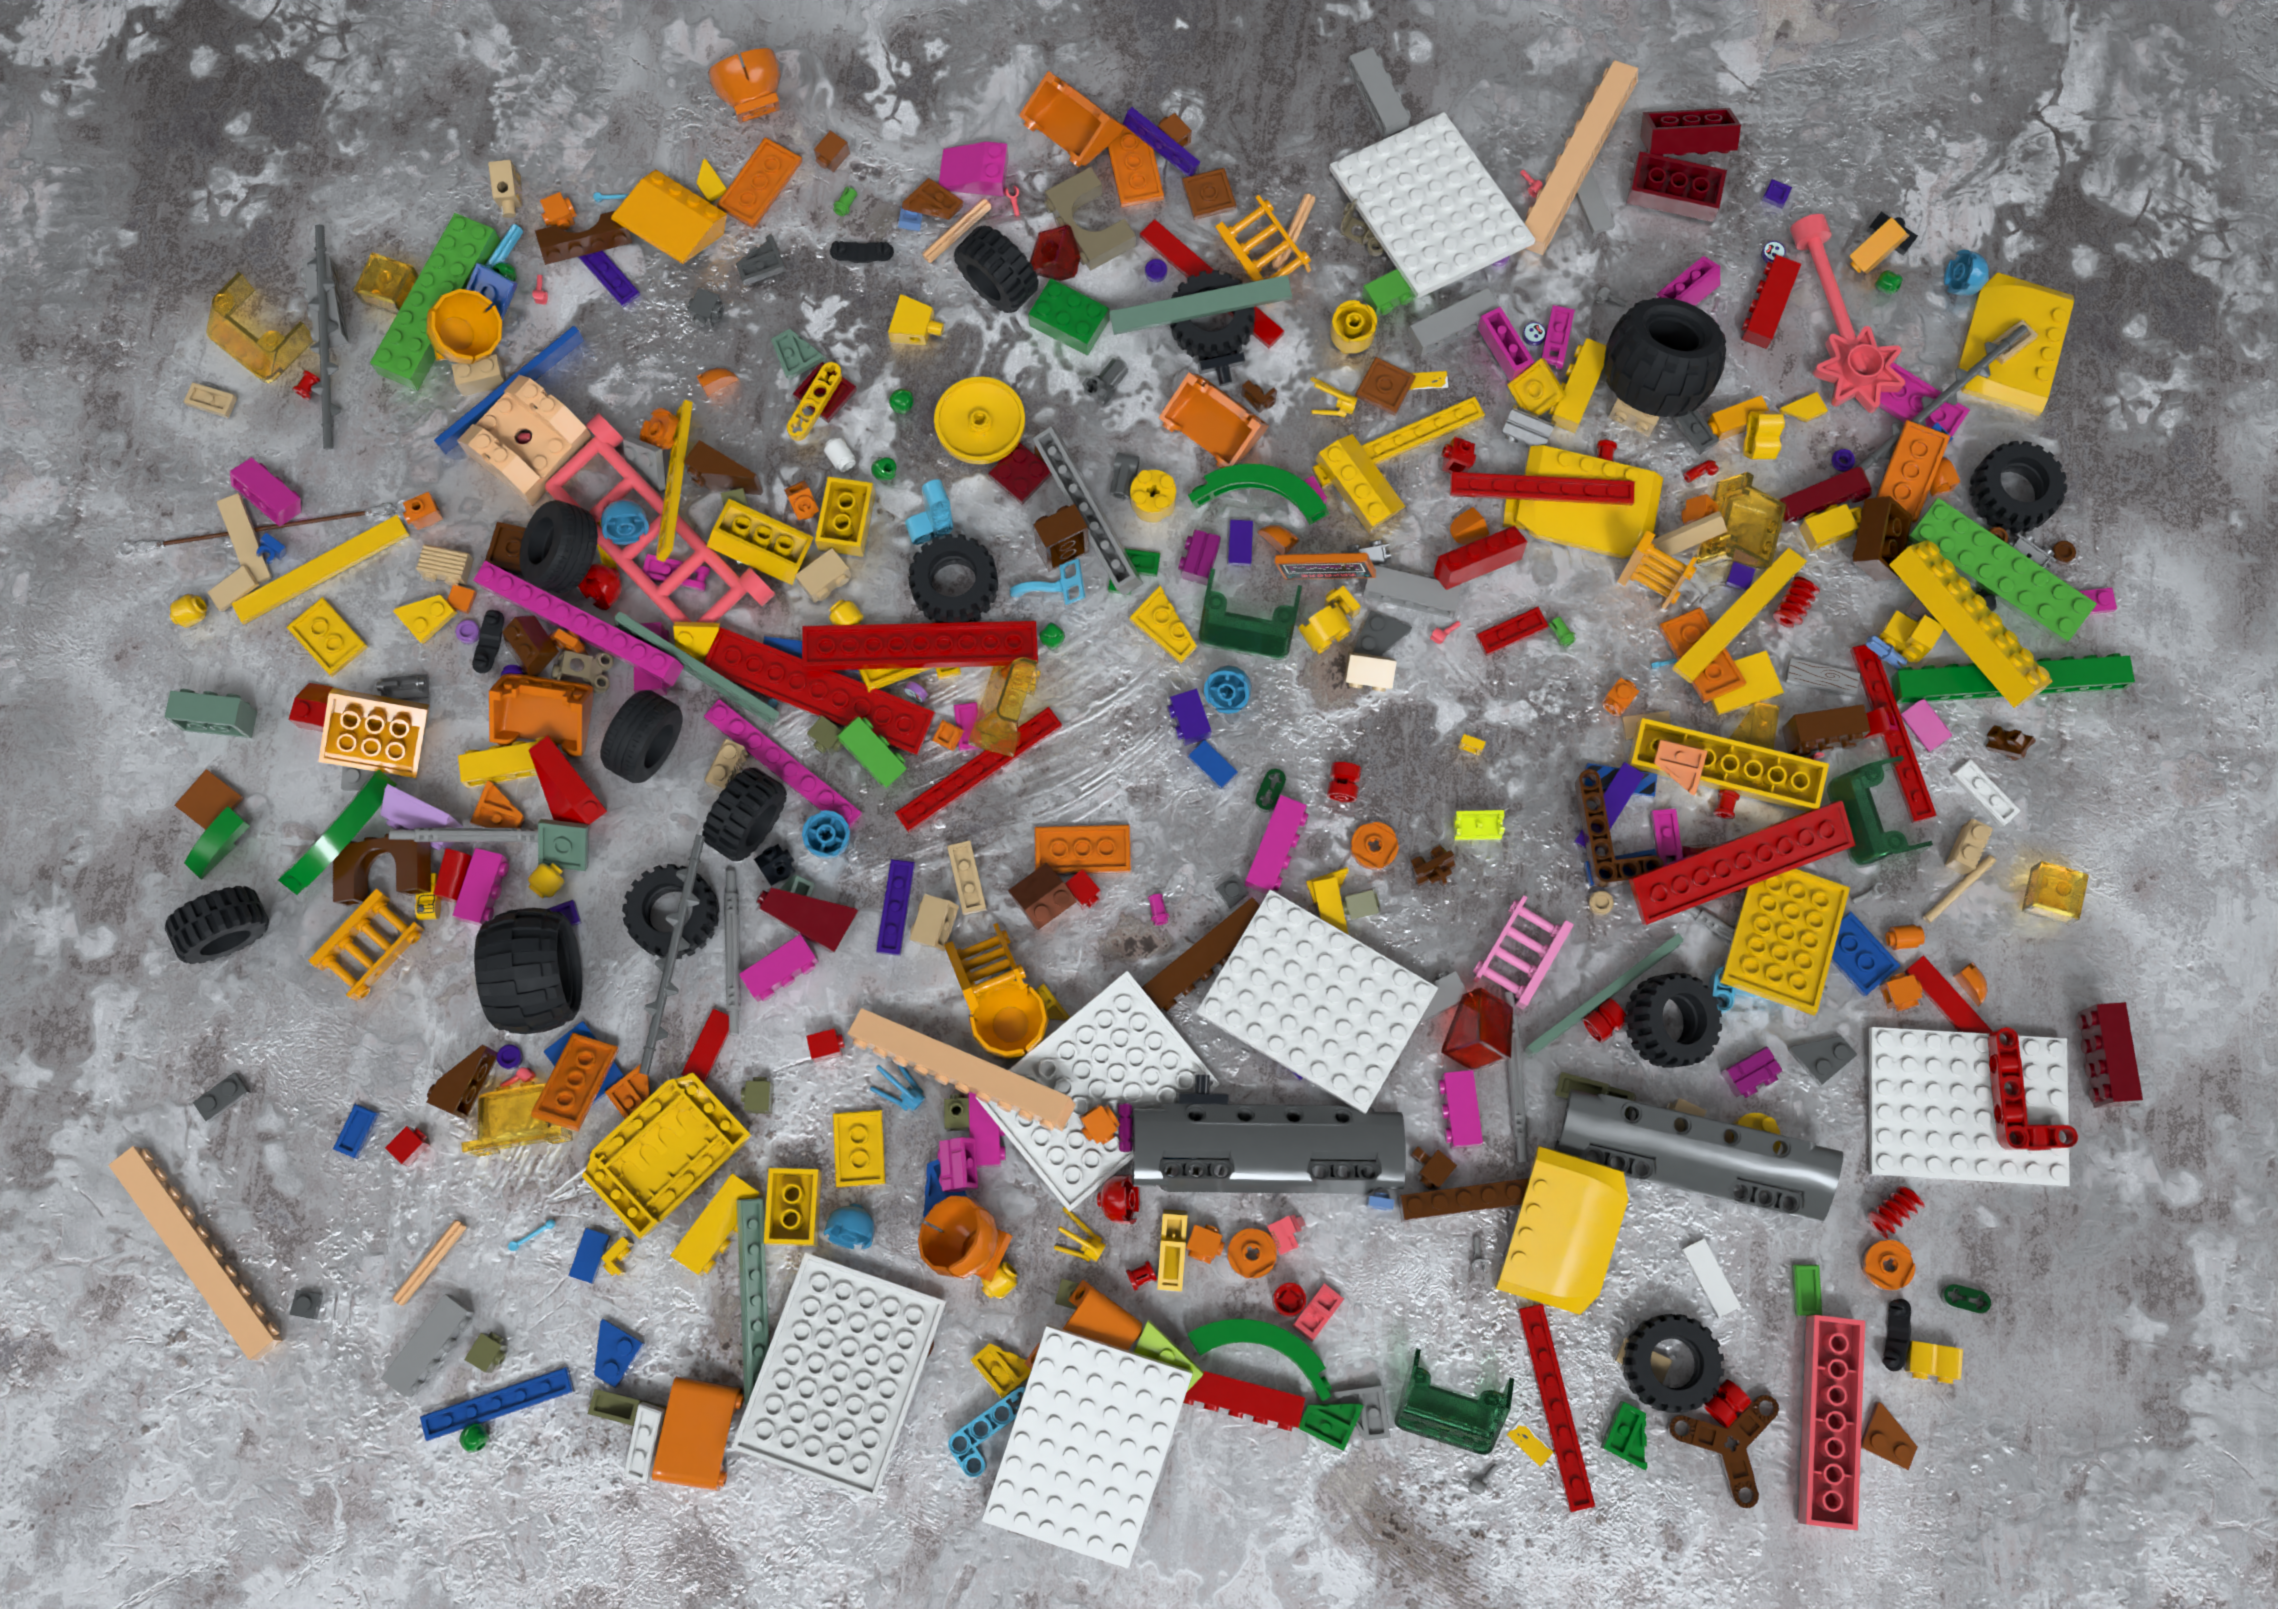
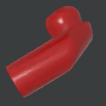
M1707 460L1683 473V477L1687 483H1690L1706 473L1710 476L1715 475L1719 471V467L1715 461Z

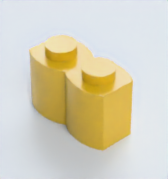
M1750 411L1747 420V434L1743 444V456L1752 460L1777 458L1781 450L1780 435L1785 427L1783 414L1777 411Z
M1910 1341L1906 1352L1905 1372L1912 1373V1378L1928 1380V1376L1938 1377L1937 1382L1953 1384V1380H1961L1963 1349Z

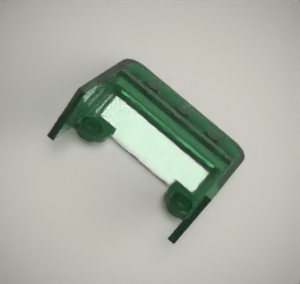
M1211 568L1198 638L1200 643L1208 648L1275 661L1284 660L1290 652L1302 586L1298 585L1294 607L1288 605L1277 607L1273 612L1272 620L1226 612V597L1220 592L1213 591L1215 569Z
M1903 755L1865 764L1833 778L1827 785L1830 802L1843 801L1856 845L1846 850L1850 862L1858 868H1866L1919 855L1933 846L1932 841L1909 846L1903 833L1896 830L1884 832L1870 788L1882 783L1885 771L1894 769L1904 760Z
M1416 1348L1405 1376L1395 1414V1425L1403 1431L1476 1454L1484 1455L1492 1452L1511 1409L1514 1378L1509 1377L1503 1393L1495 1390H1486L1479 1395L1478 1400L1431 1386L1430 1373L1418 1367L1421 1349Z

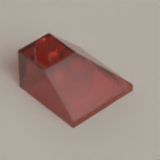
M1065 225L1039 232L1030 260L1034 267L1033 270L1038 276L1062 281L1074 278L1077 274L1081 257L1071 226Z

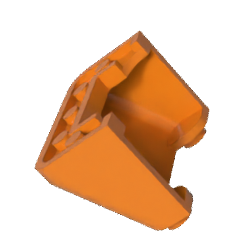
M1050 71L1046 73L1019 114L1025 120L1024 126L1033 132L1037 129L1068 152L1071 156L1069 160L1078 167L1081 165L1087 166L1125 128L1112 116Z
M1188 372L1158 417L1163 421L1162 426L1167 430L1182 432L1215 456L1217 460L1216 465L1219 468L1239 464L1269 427L1266 422L1210 381L1191 372Z
M511 673L501 676L489 690V742L498 743L501 746H509L518 738L535 740L548 735L555 743L562 744V751L567 753V755L582 756L586 750L594 688L582 683Z
M675 1377L653 1466V1481L712 1491H720V1487L725 1486L727 1471H724L722 1463L733 1414L736 1413L737 1409L741 1410L743 1406L744 1394H741L742 1388L686 1377Z

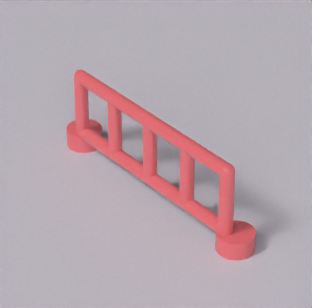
M599 413L585 424L595 437L546 482L545 489L555 500L582 508L562 486L598 452L612 465L624 479L589 511L597 525V544L673 623L692 621L668 596L704 562L731 589L696 622L716 623L747 592L762 607L775 595L750 567L739 577L713 549L706 547L707 543L679 514L677 515L675 531L695 552L657 586L633 559L659 535L664 499L615 450L623 441V437ZM635 489L659 515L649 524V530L646 535L643 533L639 536V541L628 544L624 549H621L612 542V539L604 538L602 528L597 523L601 520L602 513L609 504L622 500L629 492Z

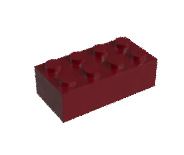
M1731 108L1643 112L1640 138L1648 153L1660 156L1665 154L1684 156L1687 153L1705 155L1708 152L1725 154L1730 151H1738L1741 124Z
M1640 151L1634 164L1626 203L1713 222L1720 208L1727 170Z
M2126 1002L2096 1004L2079 1011L2077 1026L2082 1034L2081 1050L2086 1058L2085 1074L2090 1081L2089 1098L2093 1102L2094 1108L2123 1107L2142 1101L2143 1096Z

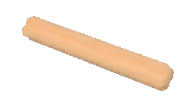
M1309 193L1304 195L1287 230V234L1294 244L1315 203V196ZM1290 248L1273 260L1272 268L1279 271L1285 266L1291 254Z
M985 198L981 199L922 253L923 258L928 263H932L991 209L990 202Z
M454 1220L394 1294L392 1299L397 1304L404 1306L465 1231L466 1226L461 1221Z

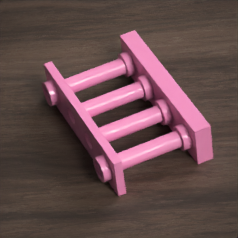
M1524 895L1520 901L1514 900L1508 910L1512 914L1486 959L1484 961L1479 960L1473 970L1476 973L1473 981L1478 982L1482 975L1516 994L1515 997L1518 998V1001L1515 1005L1522 1010L1529 1004L1574 924L1567 920L1562 925H1554L1523 907L1528 898ZM1517 915L1549 932L1550 936L1553 937L1551 944L1542 945L1513 928L1511 925ZM1508 935L1539 953L1538 956L1542 959L1538 966L1535 964L1532 966L1501 948L1500 944L1504 937ZM1496 955L1527 973V977L1530 978L1527 985L1524 986L1522 984L1520 986L1487 967L1493 956Z

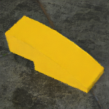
M1163 1209L1157 1290L1182 1291L1188 1211Z

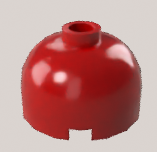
M600 563L592 564L587 575L578 585L585 598L592 597L597 601L593 605L601 610H608L620 598L622 593L618 571L613 567L610 568Z
M1132 1174L1113 1176L1105 1182L1101 1192L1097 1195L1098 1207H1101L1105 1217L1113 1223L1133 1225L1137 1218H1133L1134 1212H1139L1140 1195L1139 1187L1132 1185Z

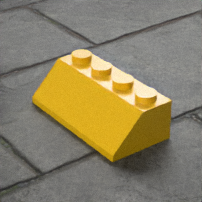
M1353 434L1336 440L1318 453L1315 459L1368 533L1406 507Z
M728 498L712 529L706 547L793 585L796 578L795 575L799 572L814 537Z
M732 1173L670 1256L697 1275L703 1276L705 1273L708 1275L717 1264L715 1259L720 1253L724 1254L732 1244L730 1239L736 1232L738 1233L736 1200L762 1198L763 1194Z

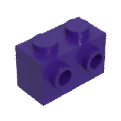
M1197 688L1171 696L1170 705H1167V710L1170 718H1175L1177 726L1174 727L1177 739L1182 740L1184 746L1211 738L1212 731Z

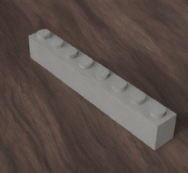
M1051 426L1032 438L1070 506L1075 504L1088 527V539L1115 588L1125 596L1144 584L1060 434Z

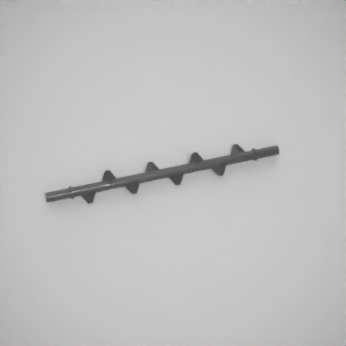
M318 224L315 225L316 247H314V250L316 251V258L308 262L307 266L317 271L318 298L309 302L308 307L318 312L319 341L311 346V351L320 355L321 382L311 386V390L321 396L323 449L331 450L333 449L332 427H334L332 417L341 413V408L331 403L330 375L338 371L339 366L329 360V333L337 330L338 324L328 320L327 292L334 288L336 284L326 278L325 251H327V248L325 247L324 225Z
M2022 324L2007 338H2003L1999 345L1987 342L1985 344L1987 355L1968 371L1957 368L1955 370L1956 381L1936 399L1924 396L1921 399L1923 410L1910 421L1926 427L1925 419L1945 402L1955 406L1958 403L1956 393L1976 375L1988 378L1991 375L1989 364L2008 348L2010 349L2018 339L2028 332V328ZM1894 422L1891 425L1892 436L1874 452L1869 453L1868 457L1856 467H1863L1865 471L1871 465L1877 463L1881 457L1890 460L1893 447L1898 441L1903 425Z
M695 835L691 856L688 858V868L679 870L676 873V876L684 882L678 911L666 915L665 918L674 928L667 957L655 961V965L663 972L657 999L655 1002L644 1006V1009L652 1016L646 1045L643 1047L644 1054L639 1070L641 1074L649 1075L653 1054L656 1051V1042L668 1038L669 1033L660 1025L667 997L679 992V989L671 983L678 951L688 949L690 946L682 937L688 908L700 903V900L692 891L698 865L701 863L700 857L705 836Z

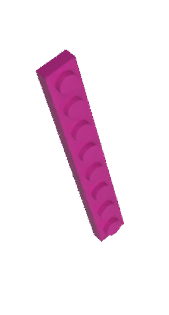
M720 699L704 715L708 722L733 742L744 746L748 754L820 811H834L843 816L849 825V829L861 817V811Z

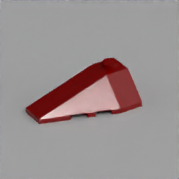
M308 683L294 698L288 720L298 728L323 732L328 696L333 687Z
M548 735L529 749L553 820L590 825L607 812L603 804Z

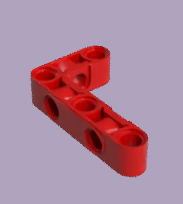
M2009 1027L1992 1031L1988 1036L1989 1067L1999 1145L2005 1150L2027 1151L2073 1147L2078 1141V1134L2072 1126L2028 1125L2018 1035L2015 1030ZM2001 1033L2007 1039L2006 1045H2003L1999 1040ZM2005 1083H2008L2012 1088L2010 1095L2004 1090ZM2060 1131L2064 1132L2066 1136L2064 1143L2059 1139ZM2011 1132L2016 1135L2017 1141L2015 1144H2012L2009 1140Z

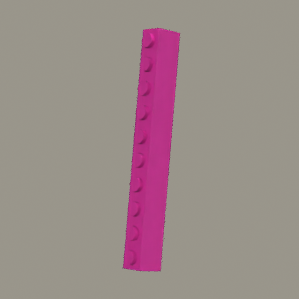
M484 561L473 579L484 590L565 632L568 630L572 631L581 640L672 687L684 668L674 657L487 561Z

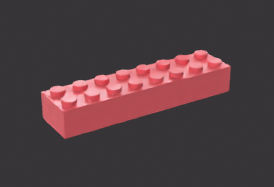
M1821 1315L1806 1316L1798 1523L1858 1531L1865 1343L1864 1320Z

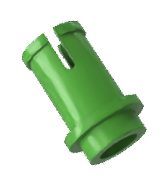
M845 187L839 200L834 202L833 211L842 217L849 214V208L857 197V192L851 187L850 190L849 187Z
M1560 616L1548 624L1560 640V645L1568 647L1576 641L1575 633L1569 630Z

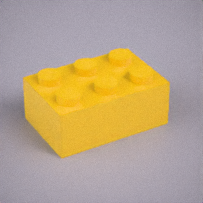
M827 477L815 537V543L819 551L827 552L833 548L839 554L864 557L876 496L873 483Z
M768 1169L764 1244L768 1246L818 1247L822 1172L819 1169Z

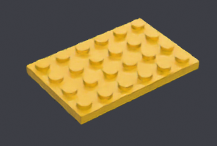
M1798 869L1787 871L1748 886L1720 983L1815 1016L1818 1012L1850 887Z

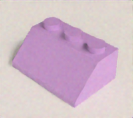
M387 784L381 809V816L387 820L386 825L395 830H399L400 827L405 830H411L414 827L463 828L451 815ZM430 842V847L438 851L441 848L451 849L454 842Z

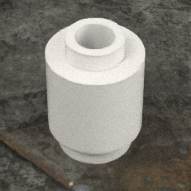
M832 438L825 444L824 452L837 470L844 473L855 466V456L842 438Z

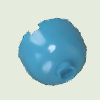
M1963 249L1956 253L1958 256L1955 260L1949 261L1945 270L1944 285L1949 284V290H1947L1949 293L1969 296L1976 294L1987 283L1989 268L1987 261L1982 255Z
M631 500L612 502L604 509L601 516L603 536L605 539L607 537L612 539L614 544L627 545L639 541V536L643 533L646 535L649 530V523L644 509Z
M1230 665L1219 667L1210 674L1204 684L1206 701L1216 707L1215 710L1226 714L1237 713L1247 704L1251 697V681L1247 674L1238 667Z
M820 811V813L809 817L803 826L802 838L804 845L811 854L820 859L829 860L837 858L846 851L850 843L851 833L849 825L843 816L834 811Z
M850 1204L849 1206H842L830 1214L823 1234L824 1236L828 1234V1240L838 1246L854 1249L855 1244L862 1245L861 1249H867L871 1247L875 1234L874 1220L867 1211L863 1210L864 1208L861 1205Z

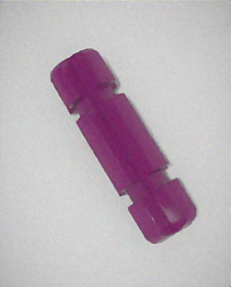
M1121 1103L1118 1105V1114H1120L1118 1118L1120 1124L1119 1138H1121L1119 1150L1120 1152H1131L1133 1150V1141H1131L1132 1117H1130L1132 1105L1130 1103Z

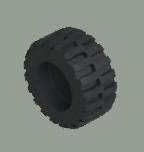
M978 226L955 249L954 261L965 280L990 305L995 306L1004 313L1016 312L1038 289L1039 279H1037V273L1033 270L1034 267L1027 260L1024 253L1008 237L1003 236L1000 231L994 230L990 226Z
M1205 270L1199 272L1197 277L1194 275L1187 277V283L1181 282L1177 287L1178 292H1174L1171 298L1240 285L1243 282L1239 278L1233 280L1232 274L1227 272L1221 275L1219 270H1212L1211 274H1206ZM1254 307L1233 311L1232 321L1218 331L1199 329L1191 320L1171 323L1172 336L1174 340H1177L1181 350L1186 349L1187 355L1192 358L1198 355L1200 361H1204L1206 358L1213 359L1231 355L1232 352L1236 354L1242 351V345L1248 344L1250 335L1254 332L1255 310Z
M2010 441L2008 445L2003 443L1995 450H1992L1974 470L1975 473L1971 476L1970 480L1972 486L1969 488V494L1974 496L1971 502L1974 508L1977 507L1979 509L1977 514L1981 518L1985 517L1988 520L1987 524L1990 526L1995 524L2005 531L2010 529L2011 533H2020L2022 530L2023 532H2029L2035 527L2038 528L2043 525L2063 504L2064 494L2067 492V484L2064 483L2067 480L2066 473L2061 472L2060 469L2063 466L2060 461L2056 462L2053 459L2055 455L2050 451L2048 453L2043 450L2044 447L2038 444L2032 446V442L2023 441L2021 444H2019V441ZM2012 472L2025 477L2034 489L2035 501L2021 502L2008 495L2001 483V473Z
M945 534L944 539H939L937 536L932 539V544L925 543L921 546L922 552H916L913 556L914 563L910 564V576L908 577L913 600H915L919 611H923L924 616L929 620L934 618L935 623L969 622L968 620L974 619L976 622L981 619L980 613L984 612L987 614L991 609L990 603H994L997 597L996 591H998L999 583L992 555L988 554V549L984 545L979 546L978 540L974 538L966 540V536L958 534L957 538L952 537V534ZM948 565H963L974 572V585L962 595L955 597L944 596L936 592L932 586L935 574Z
M749 767L742 770V773H738L727 784V787L722 790L718 799L713 803L711 811L708 812L707 820L703 825L704 830L702 831V836H705L704 842L731 861H742L744 858L749 857L766 839V836L771 832L775 822L780 817V813L783 811L784 803L787 799L784 785L758 768Z
M667 864V868L658 865L653 867L654 872L651 873L646 870L641 874L643 878L639 882L636 879L632 882L633 890L631 892L627 891L624 897L627 900V904H623L622 912L625 914L623 922L628 928L627 932L647 953L653 956L657 955L661 959L667 957L672 932L664 933L656 930L650 922V913L654 903L661 896L670 892H682L684 882L676 876V873L679 870L688 868L683 865L680 868L675 864ZM698 873L696 874L692 893L700 900V903L693 906L690 919L684 925L682 937L690 946L688 949L678 951L676 959H682L684 954L688 956L695 954L694 950L698 947L703 949L707 945L704 941L707 938L712 939L715 934L713 927L718 926L719 919L717 914L720 911L719 905L716 903L717 897L709 884Z
M247 886L226 887L222 890H215L209 894L201 895L197 899L177 908L173 914L168 916L165 923V931L177 958L189 964L214 961L223 956H229L233 952L240 951L247 945L253 944L256 939H260L269 927L268 916L256 891Z
M1669 973L1650 977L1646 981L1639 983L1637 990L1632 991L1629 996L1631 1002L1626 1004L1625 1010L1628 1013L1627 1016H1624V1021L1628 1025V1030H1626L1628 1038L1631 1037L1633 1041L1631 1045L1634 1050L1640 1051L1639 1056L1641 1058L1649 1060L1650 1064L1654 1066L1673 1068L1700 1063L1714 1051L1713 1045H1717L1720 1039L1718 1032L1722 1031V1024L1720 1023L1722 1013L1717 1008L1719 1003L1716 996L1712 997L1710 994L1712 990L1707 985H1702V980L1692 977L1687 973ZM1669 999L1679 1007L1683 1016V1032L1677 1042L1668 1035L1663 1024V1010Z
M1664 1314L1643 1321L1636 1330L1630 1333L1628 1336L1630 1340L1624 1348L1626 1351L1622 1365H1625L1626 1372L1623 1375L1625 1380H1628L1631 1385L1629 1389L1633 1394L1639 1396V1400L1642 1403L1652 1406L1651 1408L1657 1411L1683 1413L1702 1407L1703 1403L1709 1402L1714 1397L1712 1395L1713 1392L1718 1391L1721 1386L1719 1379L1724 1377L1725 1369L1721 1368V1361H1724V1355L1719 1354L1718 1347H1720L1718 1340L1712 1338L1711 1334L1713 1332L1708 1327L1701 1326L1700 1321L1695 1318H1687V1315ZM1666 1339L1682 1341L1690 1349L1694 1358V1372L1690 1381L1678 1388H1671L1661 1384L1656 1379L1651 1368L1653 1349L1658 1343Z

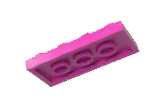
M1893 362L1890 367L1905 380V385L1899 392H1881L1880 405L1878 407L1905 423L1906 420L1910 421L1923 410L1921 399L1924 396L1936 399L1942 392ZM1945 402L1925 419L1926 427L1932 428L1938 422L1953 436L1970 409L1960 403L1953 406Z

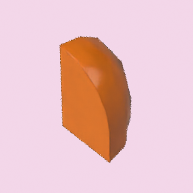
M718 367L709 369L696 376L707 396L739 380L733 372L726 368Z
M1942 457L1929 491L1932 497L1953 491L1961 482L1952 462L1946 457Z
M1474 507L1456 517L1450 527L1452 537L1457 543L1462 545L1470 544L1490 535L1484 517Z
M1272 524L1265 526L1257 532L1282 555L1287 554L1299 542V538L1281 525Z
M1971 962L1953 977L1979 1007L1985 1001L1988 992L1987 981L1978 967Z

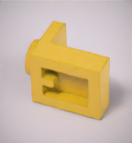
M1344 586L1338 590L1336 588L1332 589L1325 596V607L1332 606L1335 602H1338L1342 612L1345 615L1348 614L1352 619L1360 613V604Z
M622 1236L601 1257L605 1262L603 1267L612 1276L615 1274L623 1276L626 1273L616 1262L618 1260L622 1262L632 1252L630 1248L634 1244L628 1237Z

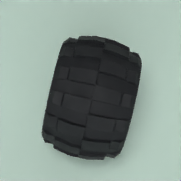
M1652 298L1635 303L1633 308H1629L1626 314L1622 315L1611 332L1606 345L1604 373L1607 376L1606 382L1620 400L1640 412L1659 417L1687 415L1688 411H1695L1708 399L1719 382L1726 359L1725 334L1711 316L1687 302L1670 298Z
M533 907L509 910L496 915L494 919L485 921L482 924L475 941V978L483 1012L492 1026L498 1030L509 1031V1033L533 1034L563 1026L567 1021L574 1020L579 1012L582 1001V968L576 936L569 920L560 911L553 912L550 909Z

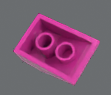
M980 142L943 149L939 185L949 192L1004 197L1009 159L1007 144Z

